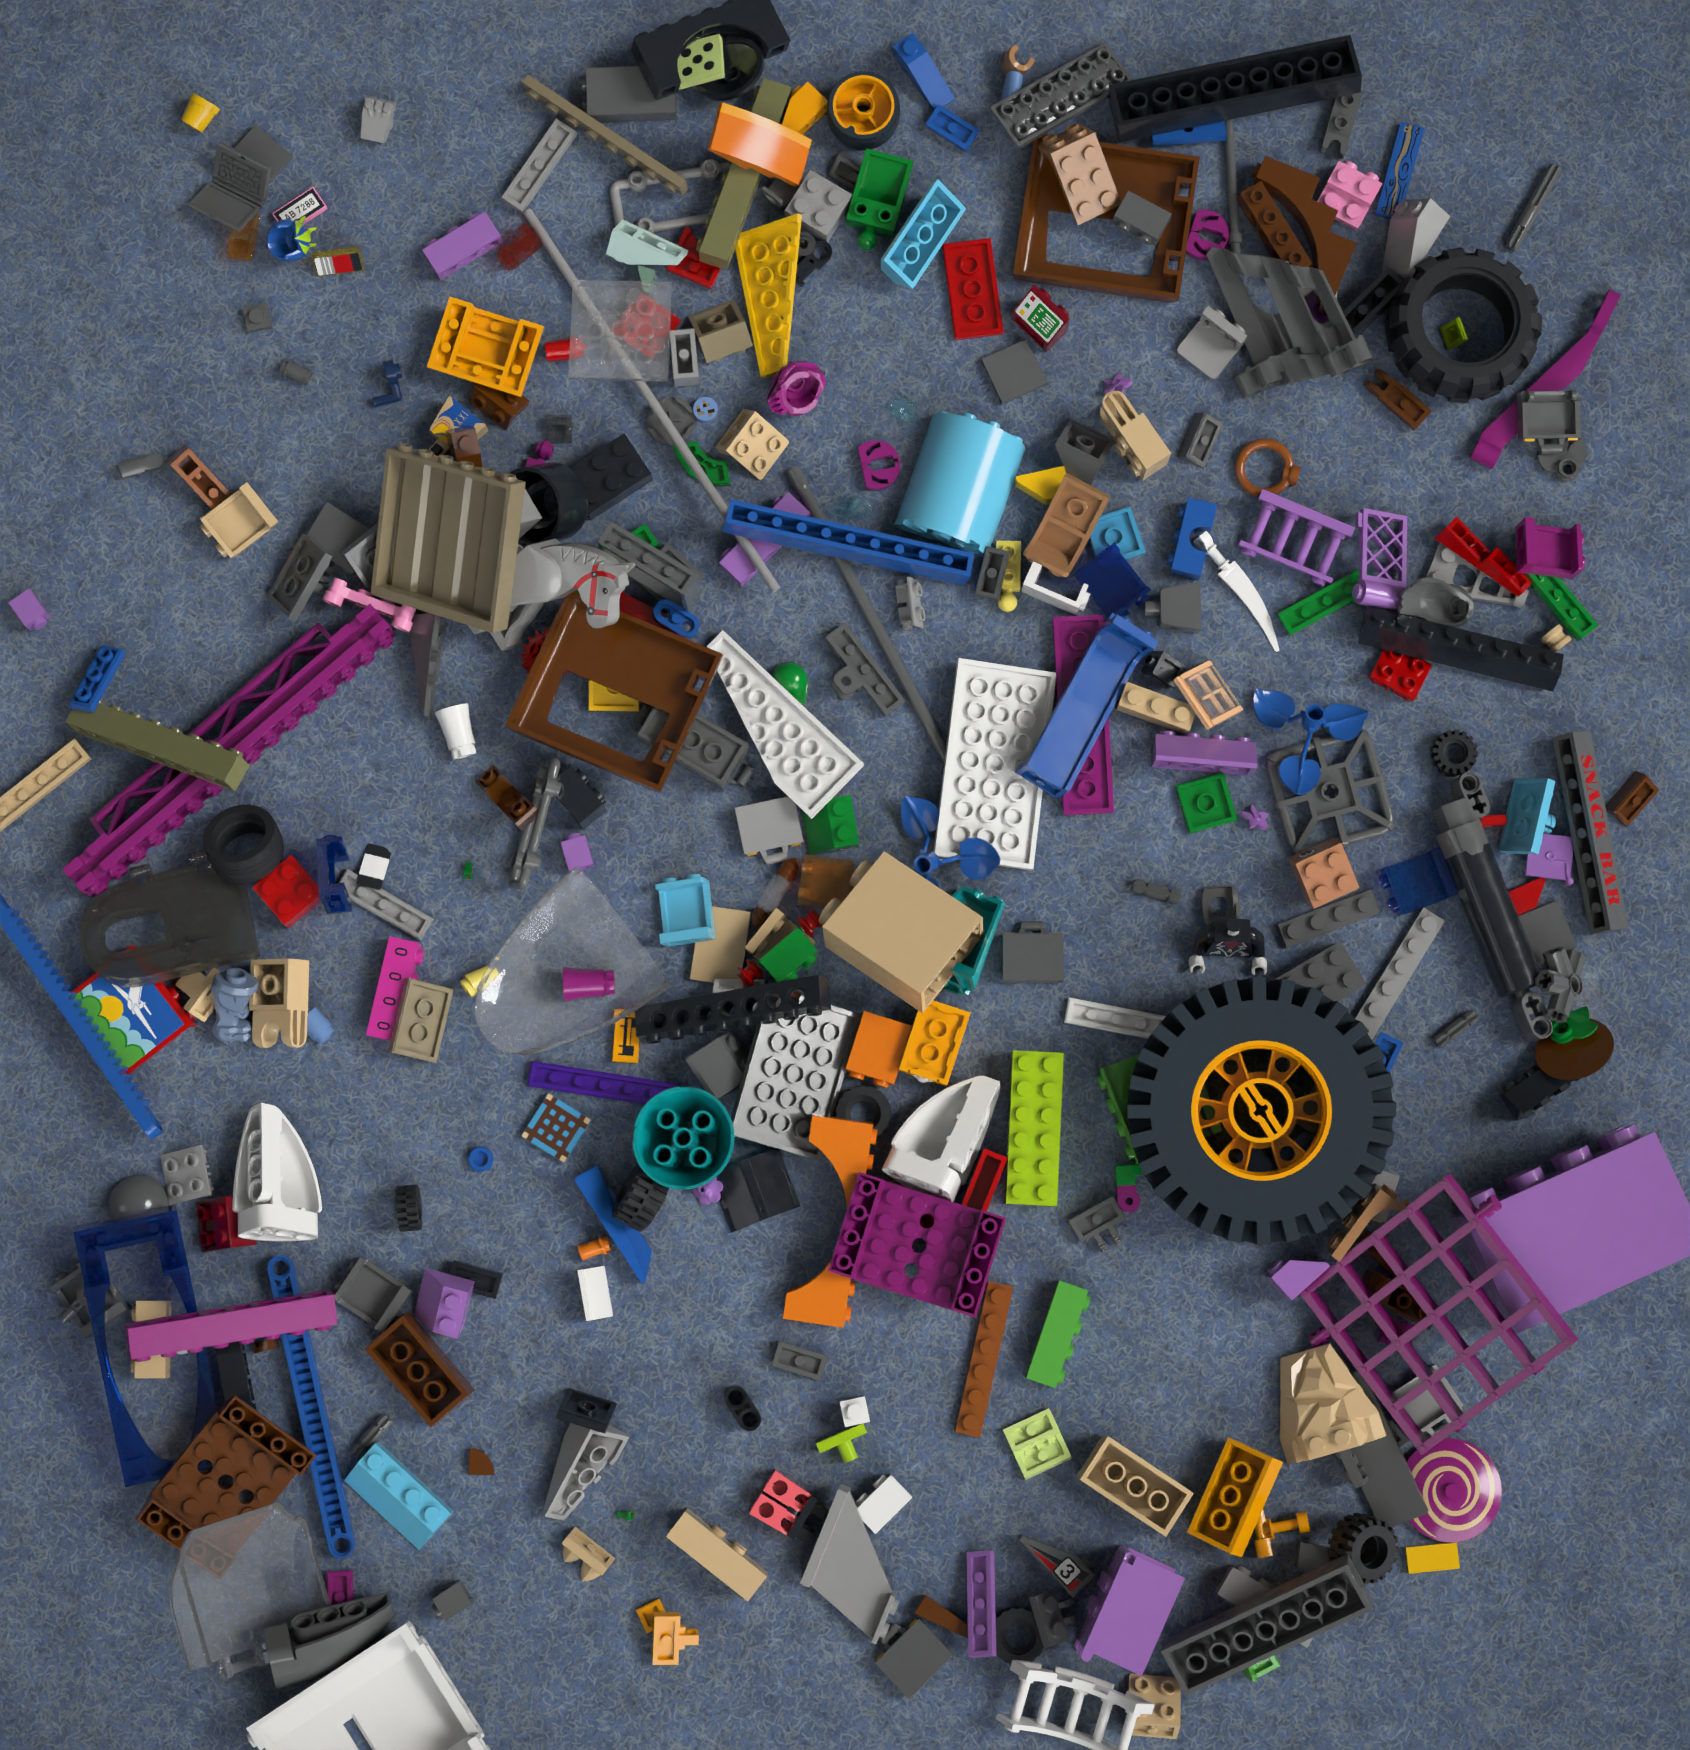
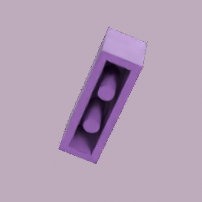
M483 212L472 215L468 218L467 223L460 227H452L441 239L431 240L422 251L441 281L500 245L503 241L487 213Z

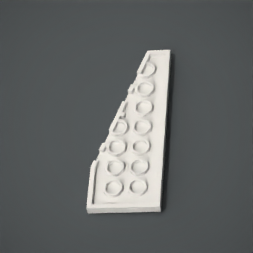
M722 630L707 646L724 655L717 671L774 783L812 819L864 766V763Z

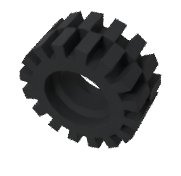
M1449 730L1441 734L1431 746L1430 759L1433 760V766L1438 768V772L1445 773V776L1453 775V777H1457L1469 771L1476 763V757L1478 756V751H1476L1478 746L1472 741L1474 738L1472 736L1468 737L1466 735L1467 732L1463 731L1461 733L1459 730ZM1450 744L1460 746L1463 750L1462 760L1457 763L1447 760L1445 748Z
M417 1184L396 1186L395 1206L400 1232L421 1230L423 1220L419 1186Z

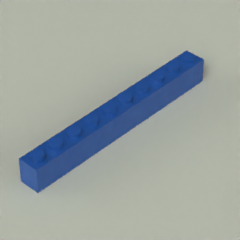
M730 499L726 508L722 532L963 586L971 576L974 553L732 499Z

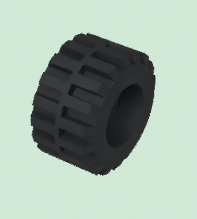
M637 1164L626 1178L616 1197L612 1209V1218L638 1232L643 1231L657 1215L669 1188L653 1181Z
M1353 1513V1516L1348 1514L1344 1516V1521L1339 1520L1337 1522L1338 1527L1332 1529V1538L1328 1540L1330 1548L1327 1551L1328 1555L1332 1556L1329 1561L1331 1562L1348 1554L1364 1584H1369V1582L1374 1584L1378 1582V1579L1383 1580L1386 1577V1572L1390 1573L1393 1568L1391 1566L1397 1561L1395 1555L1399 1553V1547L1396 1546L1398 1538L1394 1535V1529L1389 1527L1388 1523L1363 1513ZM1366 1541L1365 1550L1360 1556L1361 1547Z

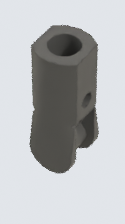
M152 453L142 458L138 457L119 462L118 464L122 478L127 479L160 470L166 465V460L160 453Z

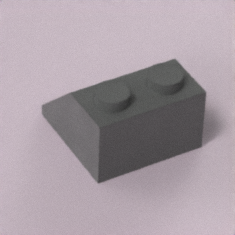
M730 1031L685 1060L706 1091L715 1098L720 1099L739 1089L748 1056L741 1047L740 1041Z

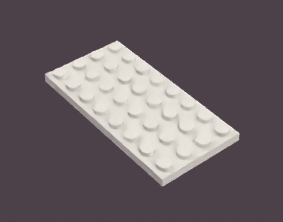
M962 658L957 659L940 794L939 819L933 851L938 857L948 858L961 855V842L968 838L976 837L986 840L997 850L1001 859L998 866L1033 870L1043 790L1015 773L1020 763L1029 758L1052 715L1056 683L1055 672Z

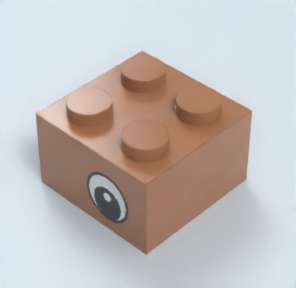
M1331 838L1288 858L1304 900L1313 909L1360 888L1343 845L1335 838Z

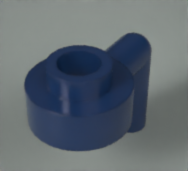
M393 360L383 362L391 393L372 398L374 407L399 402L402 399L398 379L402 378L399 363L394 364Z

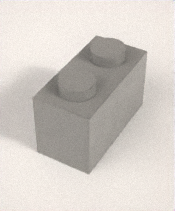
M671 330L670 342L675 387L700 385L695 330Z

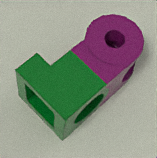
M1140 1165L1114 1166L1117 1204L1124 1212H1134L1140 1206V1197L1136 1193L1135 1175H1142V1169Z

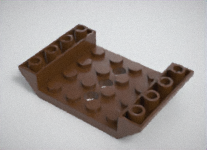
M233 1395L215 1410L151 1490L136 1520L219 1579L235 1559V1550L293 1477L296 1474L301 1476L317 1455L239 1397ZM202 1460H209L212 1462V1467L207 1472H201L197 1468L198 1463ZM230 1475L233 1481L229 1486L223 1487L218 1484L220 1476ZM242 1490H251L253 1497L249 1501H241L238 1495Z

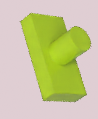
M864 1423L858 1424L816 1442L820 1453L837 1446L843 1462L847 1463L858 1458L851 1440L866 1434L867 1430Z

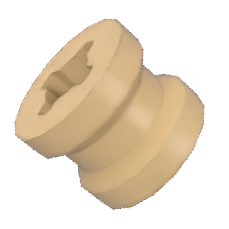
M1560 624L1540 639L1543 644L1549 646V651L1557 652L1572 640L1569 635L1563 633V627Z

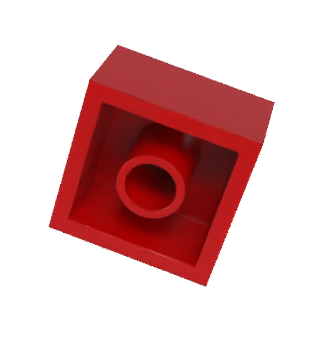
M293 855L286 858L271 874H268L252 887L288 928L328 896Z

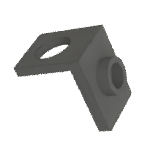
M776 178L768 189L765 186L761 188L762 198L782 212L800 186L794 187Z

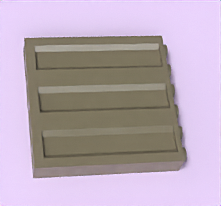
M398 443L396 447L387 448L371 595L491 633L506 630L508 628L526 482L516 479V475L497 474L493 468L474 467L472 462L453 461L452 456L433 455V451L427 449L415 450L412 449L411 444Z

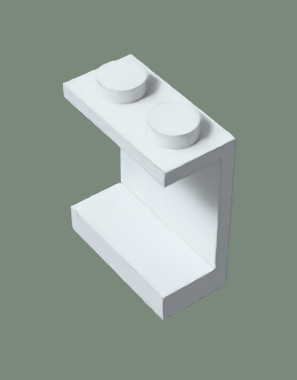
M1036 562L1032 563L1023 583L1022 593L1074 615H1077L1079 610L1084 611L1090 597V593L1087 592V584H1083L1077 600H1071L1036 585L1041 574L1042 565Z

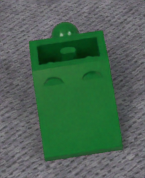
M866 148L846 218L847 226L865 230L857 238V243L861 249L871 250L875 247L877 238L874 233L891 238L895 237L914 161ZM860 208V209L864 210L865 212H864V213H859V212H857V209ZM881 215H886V217L890 218L887 220H883L881 218Z

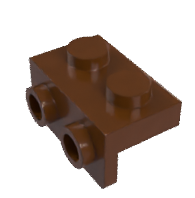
M477 383L473 386L469 397V402L476 409L483 412L504 430L510 427L512 420L529 404V400L523 395L518 397Z

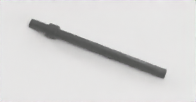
M1225 120L1226 141L1224 143L1230 229L1228 245L1231 246L1232 252L1241 253L1240 245L1243 244L1242 233L1239 230L1233 120Z

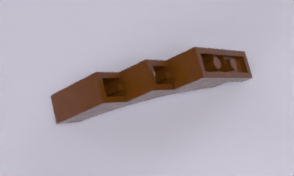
M1265 156L1262 164L1257 162L1252 177L1256 179L1253 185L1262 181L1270 196L1282 204L1295 218L1307 238L1314 268L1323 270L1334 295H1336L1357 243L1330 232L1339 210L1312 200L1320 179L1319 177ZM1318 296L1316 303H1319L1320 306L1317 313L1326 316L1327 313Z

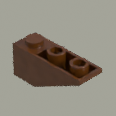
M1367 1269L1362 1277V1280L1373 1295L1392 1281L1375 1271ZM1400 1286L1380 1301L1384 1308L1416 1324L1427 1316L1413 1296L1403 1286ZM1431 1324L1426 1329L1430 1330L1433 1324Z

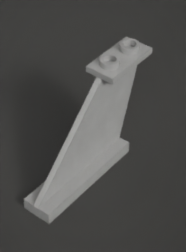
M841 1484L800 1584L809 1588L812 1586L872 1639L871 1643L877 1644L879 1637L884 1639L890 1624L886 1623L888 1615L895 1614L900 1602L895 1599L898 1591L891 1590L850 1492L851 1488Z

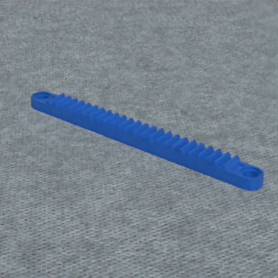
M0 893L1 926L145 1134L153 1140L163 1133L164 1130L149 1108L151 1100L143 1099L144 1091H137L139 1083L131 1082L134 1077L133 1074H126L128 1067L120 1066L122 1059L114 1057L117 1051L108 1049L111 1044L110 1041H103L105 1034L97 1032L99 1025L91 1024L94 1018L86 1016L87 1008H80L82 1001L74 999L77 995L76 992L69 991L71 985L63 983L65 976L58 975L60 969L52 966L54 960L46 958L48 955L47 951L40 950L43 944L35 942L37 936L29 933L31 927L24 925L25 918L18 917L20 911L12 909Z
M284 1255L273 1257L267 1266L273 1299L301 1294L293 1261ZM278 1261H284L288 1266L286 1274L282 1276L277 1275L274 1271V1266ZM309 1329L305 1330V1333L301 1335L284 1333L281 1335L305 1444L308 1449L317 1455L310 1463L328 1548L334 1557L339 1559L346 1558L354 1552L356 1541ZM338 1538L348 1540L349 1548L346 1552L341 1553L336 1550L335 1543Z

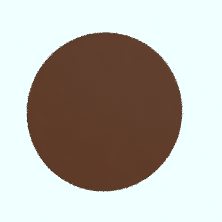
M1590 1018L1589 1021L1597 1023L1598 1027L1593 1034L1586 1038L1572 1039L1563 1044L1554 1042L1550 1036L1539 1040L1535 1049L1537 1064L1547 1075L1561 1080H1576L1590 1076L1599 1071L1609 1061L1614 1049L1612 1033L1603 1023Z

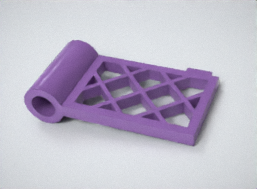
M1362 508L1360 512L1356 513V528H1359L1358 583L1352 589V597L1355 603L1359 605L1398 611L1401 600L1400 594L1406 589L1407 516ZM1368 516L1374 517L1380 525L1374 531L1368 525ZM1390 521L1399 522L1398 534L1395 535L1387 525ZM1381 529L1391 539L1385 545L1376 535ZM1370 538L1379 548L1375 554H1372L1367 547V541ZM1392 542L1399 550L1397 558H1394L1387 549ZM1381 552L1390 562L1385 568L1375 558ZM1371 562L1379 572L1376 576L1367 575L1368 563ZM1392 566L1398 572V581L1392 580L1386 572Z

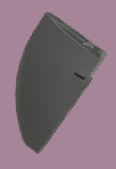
M390 1591L297 1614L291 1620V1626H287V1623L263 1628L276 1690L320 1678L366 1650L379 1637L393 1618L394 1609Z

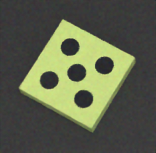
M720 34L698 39L681 53L677 64L681 79L679 90L725 78L723 42Z

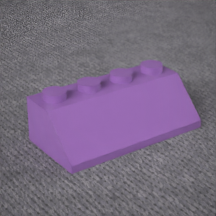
M1160 731V734H1155L1153 738L1151 767L1213 773L1224 772L1225 774L1251 776L1257 769L1256 742H1250V739L1245 737H1235V741L1225 740V736L1210 735L1209 739L1200 738V734L1185 733V736H1175V732Z

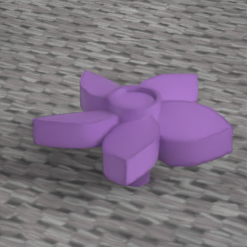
M1120 373L1115 375L1113 381L1103 380L1105 386L1108 387L1104 391L1105 395L1111 391L1124 393V389L1129 388L1132 384L1131 379L1123 378Z
M1254 805L1250 807L1249 812H1241L1240 815L1249 820L1247 824L1249 829L1257 827L1260 830H1267L1268 824L1265 820L1269 815L1268 813H1258Z

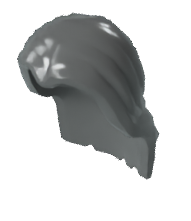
M1420 578L1401 592L1398 613L1458 627L1470 620L1475 608L1472 597L1462 587L1455 584H1447L1436 578Z

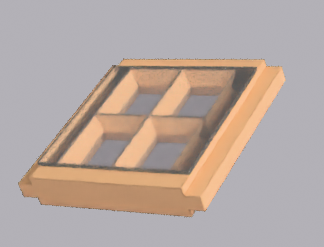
M1207 661L1174 679V682L1207 730L1243 710L1211 661Z

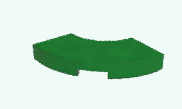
M697 441L686 443L713 486H731L726 460H715L708 457L700 449ZM673 445L680 465L690 476L698 480L677 447Z

